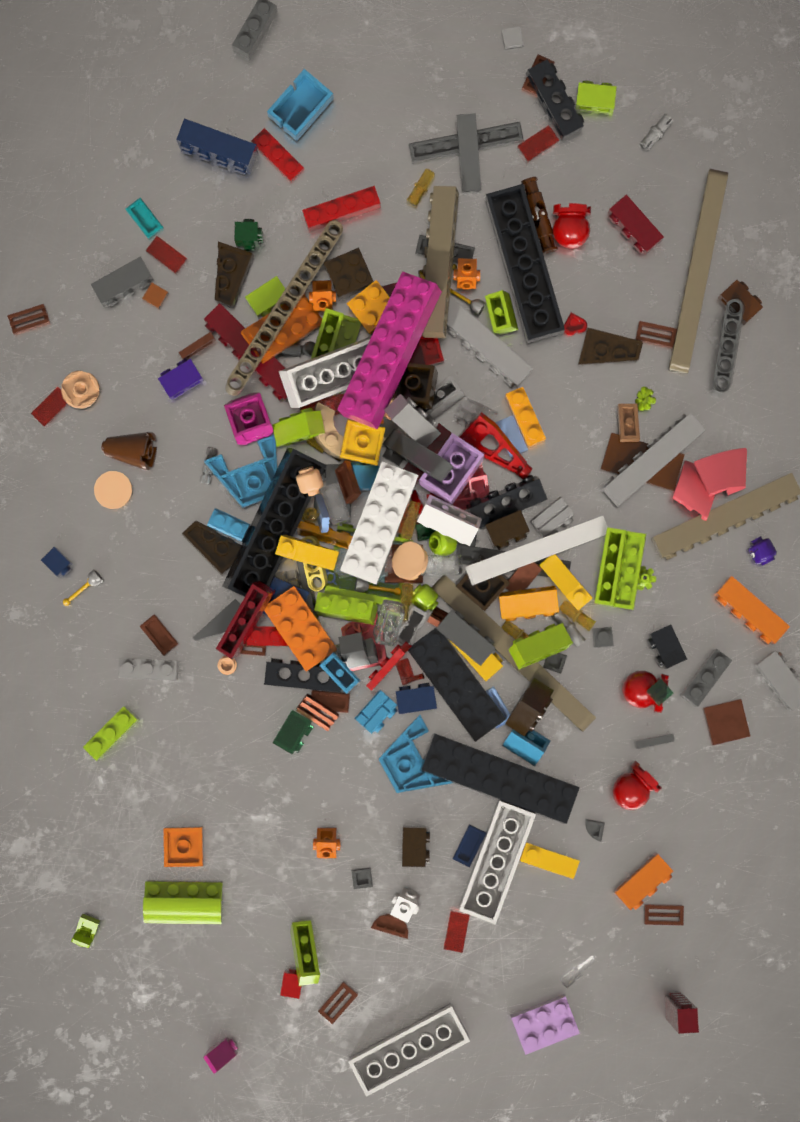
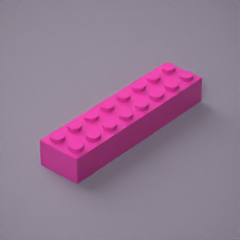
M402 271L337 409L344 417L378 429L385 414L384 410L391 402L442 293L436 283Z

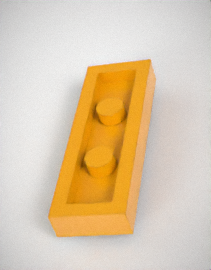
M300 521L297 527L298 535L304 537L313 535L321 542L345 549L349 548L353 538L347 532L333 531L330 527L328 533H321L319 526L310 521Z

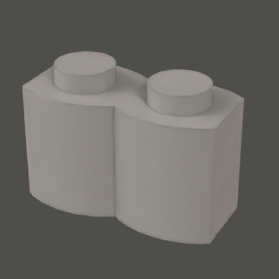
M413 607L408 612L405 623L398 629L396 641L401 644L408 642L411 645L416 639L417 630L424 625L427 613L417 607Z

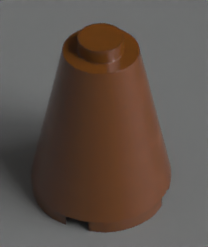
M143 432L107 437L102 442L101 450L107 457L143 470H150L149 467H153L156 459L157 447H153V441H156V436L153 432Z

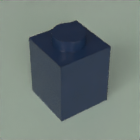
M53 547L41 559L57 577L61 575L64 577L71 571L70 566L72 563L56 547Z

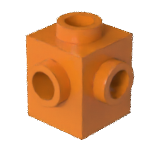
M458 258V267L454 269L453 281H457V288L476 289V281H480L477 259Z
M331 280L312 281L309 303H313L314 311H325L326 308L333 310V302H336V291H332Z
M317 828V839L313 838V850H317V858H336V851L340 850L337 828Z

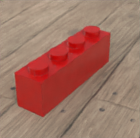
M374 185L303 209L302 212L308 230L312 232L326 227L332 220L341 222L381 208V203Z

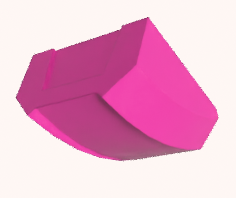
M260 392L236 398L224 405L237 444L247 445L248 443L269 437L274 432Z

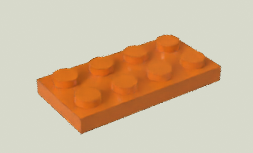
M305 294L261 360L262 363L270 360L320 328L322 317L317 311H314L313 305L309 303ZM285 304L280 306L282 310H289V307ZM269 314L241 331V335L249 345ZM270 320L272 325H279L277 320ZM260 336L263 341H269L268 336ZM253 350L257 356H260L257 351Z
M295 586L268 603L264 610L305 671H308L337 651L336 645Z

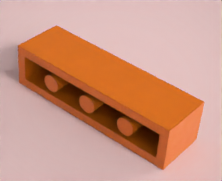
M730 576L715 593L717 596L716 600L724 607L728 605L732 609L731 613L736 618L744 619L747 622L745 625L754 632L756 630L761 634L760 638L766 644H776L790 627L733 576Z

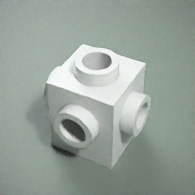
M403 887L400 894L396 892L392 903L395 905L390 915L408 923L411 915H416L421 904L418 903L420 895L411 889Z

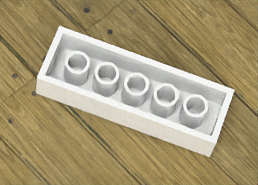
M371 337L279 371L291 408H300L346 390Z
M385 462L381 463L340 571L377 585L417 482L418 475Z
M500 800L498 801L459 906V911L496 925L534 822L535 813Z
M452 1004L350 1057L348 1063L367 1097L470 1042V1038Z

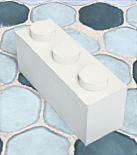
M429 495L417 522L440 532L442 535L449 536L459 543L470 546L482 519Z

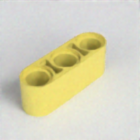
M313 535L301 539L304 541L310 539L314 544L320 545L319 540ZM303 563L309 588L313 591L324 589L328 584L326 569L318 566L317 568H312L310 564ZM315 577H319L322 580L321 587L315 586Z

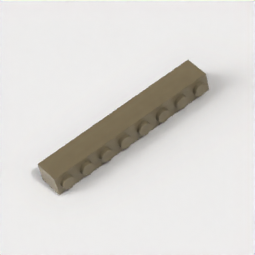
M434 186L433 193H430L432 209L428 211L430 229L427 228L426 239L429 241L428 247H425L427 263L423 266V276H425V280L436 283L442 293L422 333L424 338H446L459 192L456 186Z
M790 473L710 510L707 521L701 519L702 515H699L652 537V542L660 558L666 557V560L677 556V551L682 549L684 552L695 548L693 544L699 541L701 544L712 540L711 536L716 533L721 536L729 532L728 528L733 525L738 528L746 524L745 520L752 517L755 520L764 516L763 511L770 509L772 512L781 508L780 504L785 501L790 504L798 500L797 496L800 495V488L793 473Z

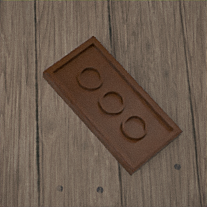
M611 433L600 470L620 475L618 471L625 464L630 466L634 462L633 457L640 451L644 454L649 449L647 447L648 443L642 441L620 442L619 435ZM679 453L646 483L674 491L685 454Z

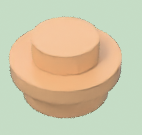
M223 656L219 659L218 669L222 674L230 675L235 672L237 662L234 658L230 659L227 656Z

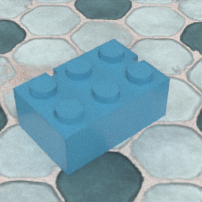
M305 69L293 81L294 87L290 85L267 111L268 117L280 128L283 126L284 131L296 141L334 99L333 93Z

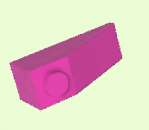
M226 1037L209 1048L203 1058L215 1074L237 1055L238 1052L236 1050L238 1046L233 1039L229 1040Z

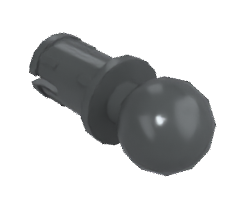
M309 341L304 345H300V342H298V344H293L282 351V356L299 355L301 357V353L312 356L315 343Z

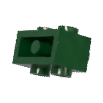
M243 219V222H235L234 241L236 247L244 248L245 251H255V248H260V243H263L262 227H259L258 222H255L254 219Z

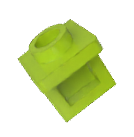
M82 913L71 942L80 947L89 948L95 938L100 920Z

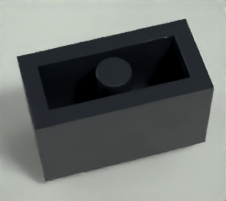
M671 624L648 634L650 638L647 641L651 649L656 650L658 654L656 660L660 667L663 666L664 669H668L687 660Z

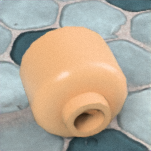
M313 466L299 470V474L296 476L300 492L303 494L308 493V496L320 493L319 489L324 486L320 471L314 469Z

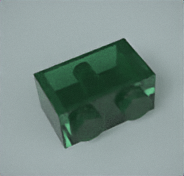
M292 710L274 739L273 744L292 755L294 752L299 753L304 744L301 740L304 735L309 736L311 733L313 721Z

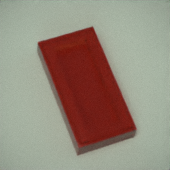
M548 125L519 144L517 148L528 163L557 144L559 139Z
M158 236L155 237L145 250L175 274L178 273L188 260Z
M57 387L31 413L44 427L68 405L63 399L61 389Z
M456 911L450 912L444 950L463 953L469 914Z

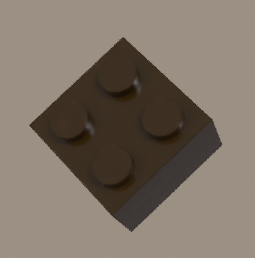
M359 247L324 262V267L339 301L363 291L374 282Z
M408 363L391 399L392 402L401 394L406 399L410 397L417 404L415 408L432 409L438 377L436 367L434 365Z
M521 510L491 522L484 527L492 548H498V550L508 547L510 545L509 542L513 540L518 543L527 539V534L530 532Z
M480 554L472 564L483 561L486 558ZM465 571L455 584L461 592L482 610L486 611L510 584V579L506 575L501 574L472 585L468 573Z
M534 678L517 702L505 724L523 736L528 731L532 732L538 724L536 719L538 721L541 720L546 712L544 708L547 709L553 699L550 696L554 690Z
M403 826L402 867H426V863H429L430 851L426 850V843H430V831L426 830V826Z

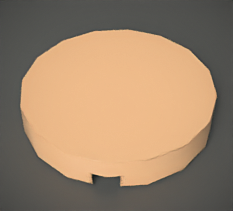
M78 370L71 372L65 377L61 393L68 405L84 409L96 402L100 386L97 379L91 373Z
M108 471L96 480L94 495L103 507L119 509L130 501L132 484L123 473Z
M412 541L400 545L392 558V567L395 574L406 580L417 579L421 573H424L428 564V554L423 546Z

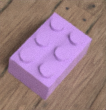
M452 433L437 455L447 460L453 466V469L442 483L426 473L420 478V486L453 505L484 460L482 452Z
M565 995L510 1015L525 1055L580 1034Z

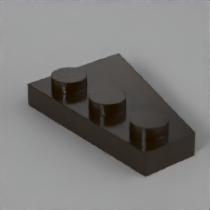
M218 241L217 277L215 283L216 302L234 308L254 257L253 253Z
M587 328L578 364L639 360L643 341Z
M194 521L182 533L185 539L221 576L232 566L241 547L240 544L231 538L219 534L198 521Z

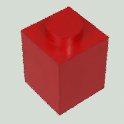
M289 968V971H284L280 996L299 999L302 985L299 986L296 969Z

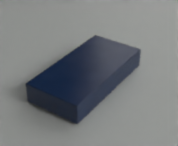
M469 824L452 859L470 868L486 832Z

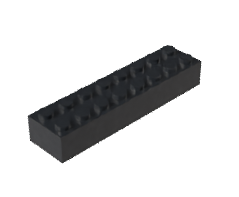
M523 184L486 194L485 200L527 344L563 334L565 327Z
M293 448L286 449L222 587L243 597L246 596L251 585L257 581H261L270 587L283 559V556L275 554L280 537L284 534L294 536L312 497L308 496V493L303 494L300 492L296 476L299 474V470L311 466L314 469H318L322 476L326 464Z
M435 733L432 734L420 767L422 772L562 824H567L580 788Z

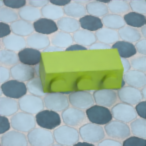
M312 408L290 414V417L280 418L279 422L272 424L277 447L294 445L325 433L321 410L313 411Z
M318 592L314 611L318 616L374 625L378 606L371 600Z
M554 623L547 626L545 631L540 632L537 630L529 634L528 638L520 637L514 640L513 645L508 650L520 670L567 650L573 642L563 623L559 625Z
M123 706L83 748L96 761H99L140 719L127 706Z
M311 920L292 922L290 934L299 986L318 984L320 971Z

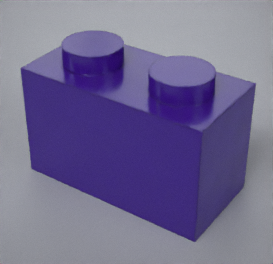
M183 359L176 364L178 367L173 370L169 368L160 374L161 377L158 378L171 400L204 381L191 359L188 361Z

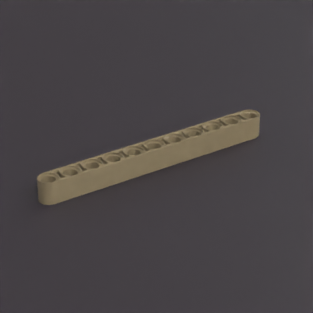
M709 169L669 364V370L686 374L689 372L728 172Z
M332 220L326 225L232 371L225 385L226 392L229 395L236 396L242 392L333 250L343 232V226L339 221ZM329 229H335L338 234H331ZM319 244H325L328 249H322ZM310 259H315V260H317V261H318V264H317V265L312 264V263L310 262ZM300 274L307 275L309 279L303 280ZM290 290H297L299 295H293ZM280 305H287L289 310H282ZM270 320H277L279 325H272ZM260 336H268L269 341H263ZM255 350L260 356L254 357L250 351ZM246 366L250 372L245 373L241 371L240 367ZM235 381L239 384L240 387L233 388L230 385V382Z
M445 574L432 586L433 590L454 611L457 610L465 617L464 620L469 625L472 623L480 629L478 633L483 638L487 635L495 642L493 645L495 650L530 683L536 678L554 691L550 696L553 699L551 703L577 728L584 732L596 719L586 707L538 662L519 670L508 650L513 645L514 639L477 604L456 587V584Z

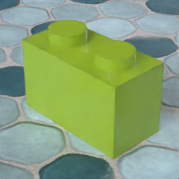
M587 80L582 81V83L579 82L575 109L613 113L617 86H612L611 83H601L599 85Z
M275 276L245 296L246 301L258 319L272 311L285 291V287L279 278Z
M501 290L485 295L493 331L503 335L518 330L510 293Z

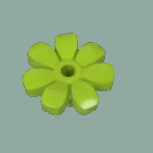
M643 386L641 391H638V398L635 399L638 410H650L651 404L656 403V398L652 397L654 393L652 389Z
M641 566L638 583L639 590H643L644 587L649 590L652 588L651 582H656V577L652 576L654 573L652 568L646 570L645 566Z

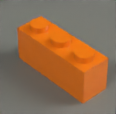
M655 853L613 892L629 910L633 908L636 910L644 903L642 900L647 895L651 897L658 890L657 886L661 882L665 884L672 878L671 873L674 871L659 854Z

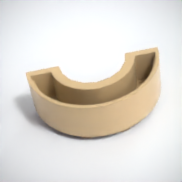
M318 402L313 411L321 410L325 433L314 437L316 442L330 456L340 460L353 461L339 458L343 436L337 432L334 426L333 417L335 411Z

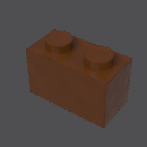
M736 280L718 298L725 306L732 299H741L745 304L742 322L745 325L763 306L761 305L762 301L756 295H751L748 291V286L743 281L739 282ZM733 302L730 306L731 310L735 313H738L741 309L740 304L737 302Z

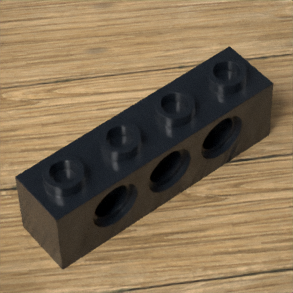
M547 59L528 69L526 76L536 91L558 135L563 140L582 130L584 119L580 113L576 112L572 97H568L566 94V86L562 80L558 79L556 67ZM545 78L550 79L551 82H552V85H551V86H546V85H544V84H543V79H545ZM558 95L561 102L555 103L552 100V96ZM561 112L569 113L570 119H563Z
M529 475L524 477L520 483L516 484L513 482L507 484L505 489L501 491L494 490L489 492L487 497L472 499L469 501L470 504L466 505L469 513L482 519L480 529L491 522L547 500V496L540 479L537 476ZM522 489H527V495L523 498H520V491ZM509 496L510 502L507 505H502V499ZM487 504H492V510L485 513L484 507Z
M271 658V662H266L264 685L342 692V689L330 676L325 683H321L318 680L319 673L325 672L320 667L321 663L309 669V679L302 681L299 678V673L304 668L299 661L290 660V664L282 663L283 659ZM283 668H288L291 672L287 679H283L280 676V671Z

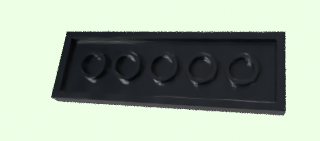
M436 628L411 645L412 647L408 652L475 742L506 720L448 639Z

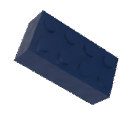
M185 118L176 139L179 148L182 149L181 152L192 155V153L197 154L200 159L207 162L210 160L216 161L217 165L223 168L230 166L235 168L234 171L243 175L245 173L251 174L258 155L256 144Z

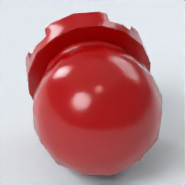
M569 203V207H561V204L554 205L553 214L558 216L552 229L554 239L560 246L568 249H576L584 245L591 231L590 224L585 218L591 215V206L587 207L586 204Z
M635 671L625 678L622 685V693L630 705L636 708H647L652 705L654 712L662 713L663 699H665L666 694L664 698L662 695L667 692L665 687H668L669 675L661 674L660 678L657 679L653 673L648 671ZM661 688L658 693H655L654 689L657 691V689Z
M634 761L630 765L631 772L619 776L613 785L614 800L617 805L626 810H636L643 807L650 799V792L658 793L662 789L658 785L659 783L647 771H644L637 761Z

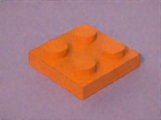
M203 827L163 828L164 867L203 866Z

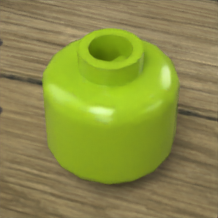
M435 531L430 536L429 547L436 555H450L456 550L457 540Z
M419 584L410 594L412 596L411 603L424 612L428 609L432 611L439 604L436 601L439 595L428 584Z

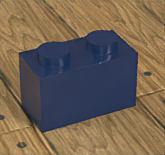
M429 683L418 684V688L411 689L410 685L399 687V691H396L399 714L437 709L434 686H430Z

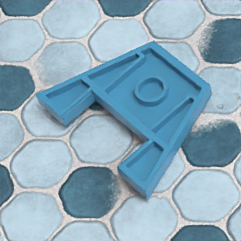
M274 435L257 441L263 456L262 460L230 472L222 454L204 460V463L242 508L261 502L275 475L277 456Z
M421 715L408 726L378 759L396 793L452 783L420 771L423 759L413 740L429 732Z

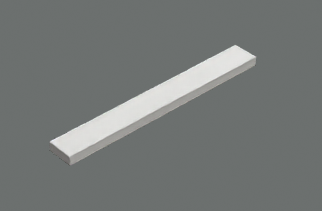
M600 516L465 568L471 584L475 585L605 536L608 526L604 516Z

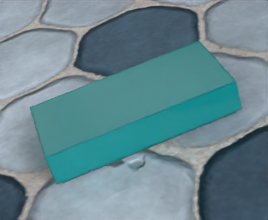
M141 197L125 208L148 239L164 229Z

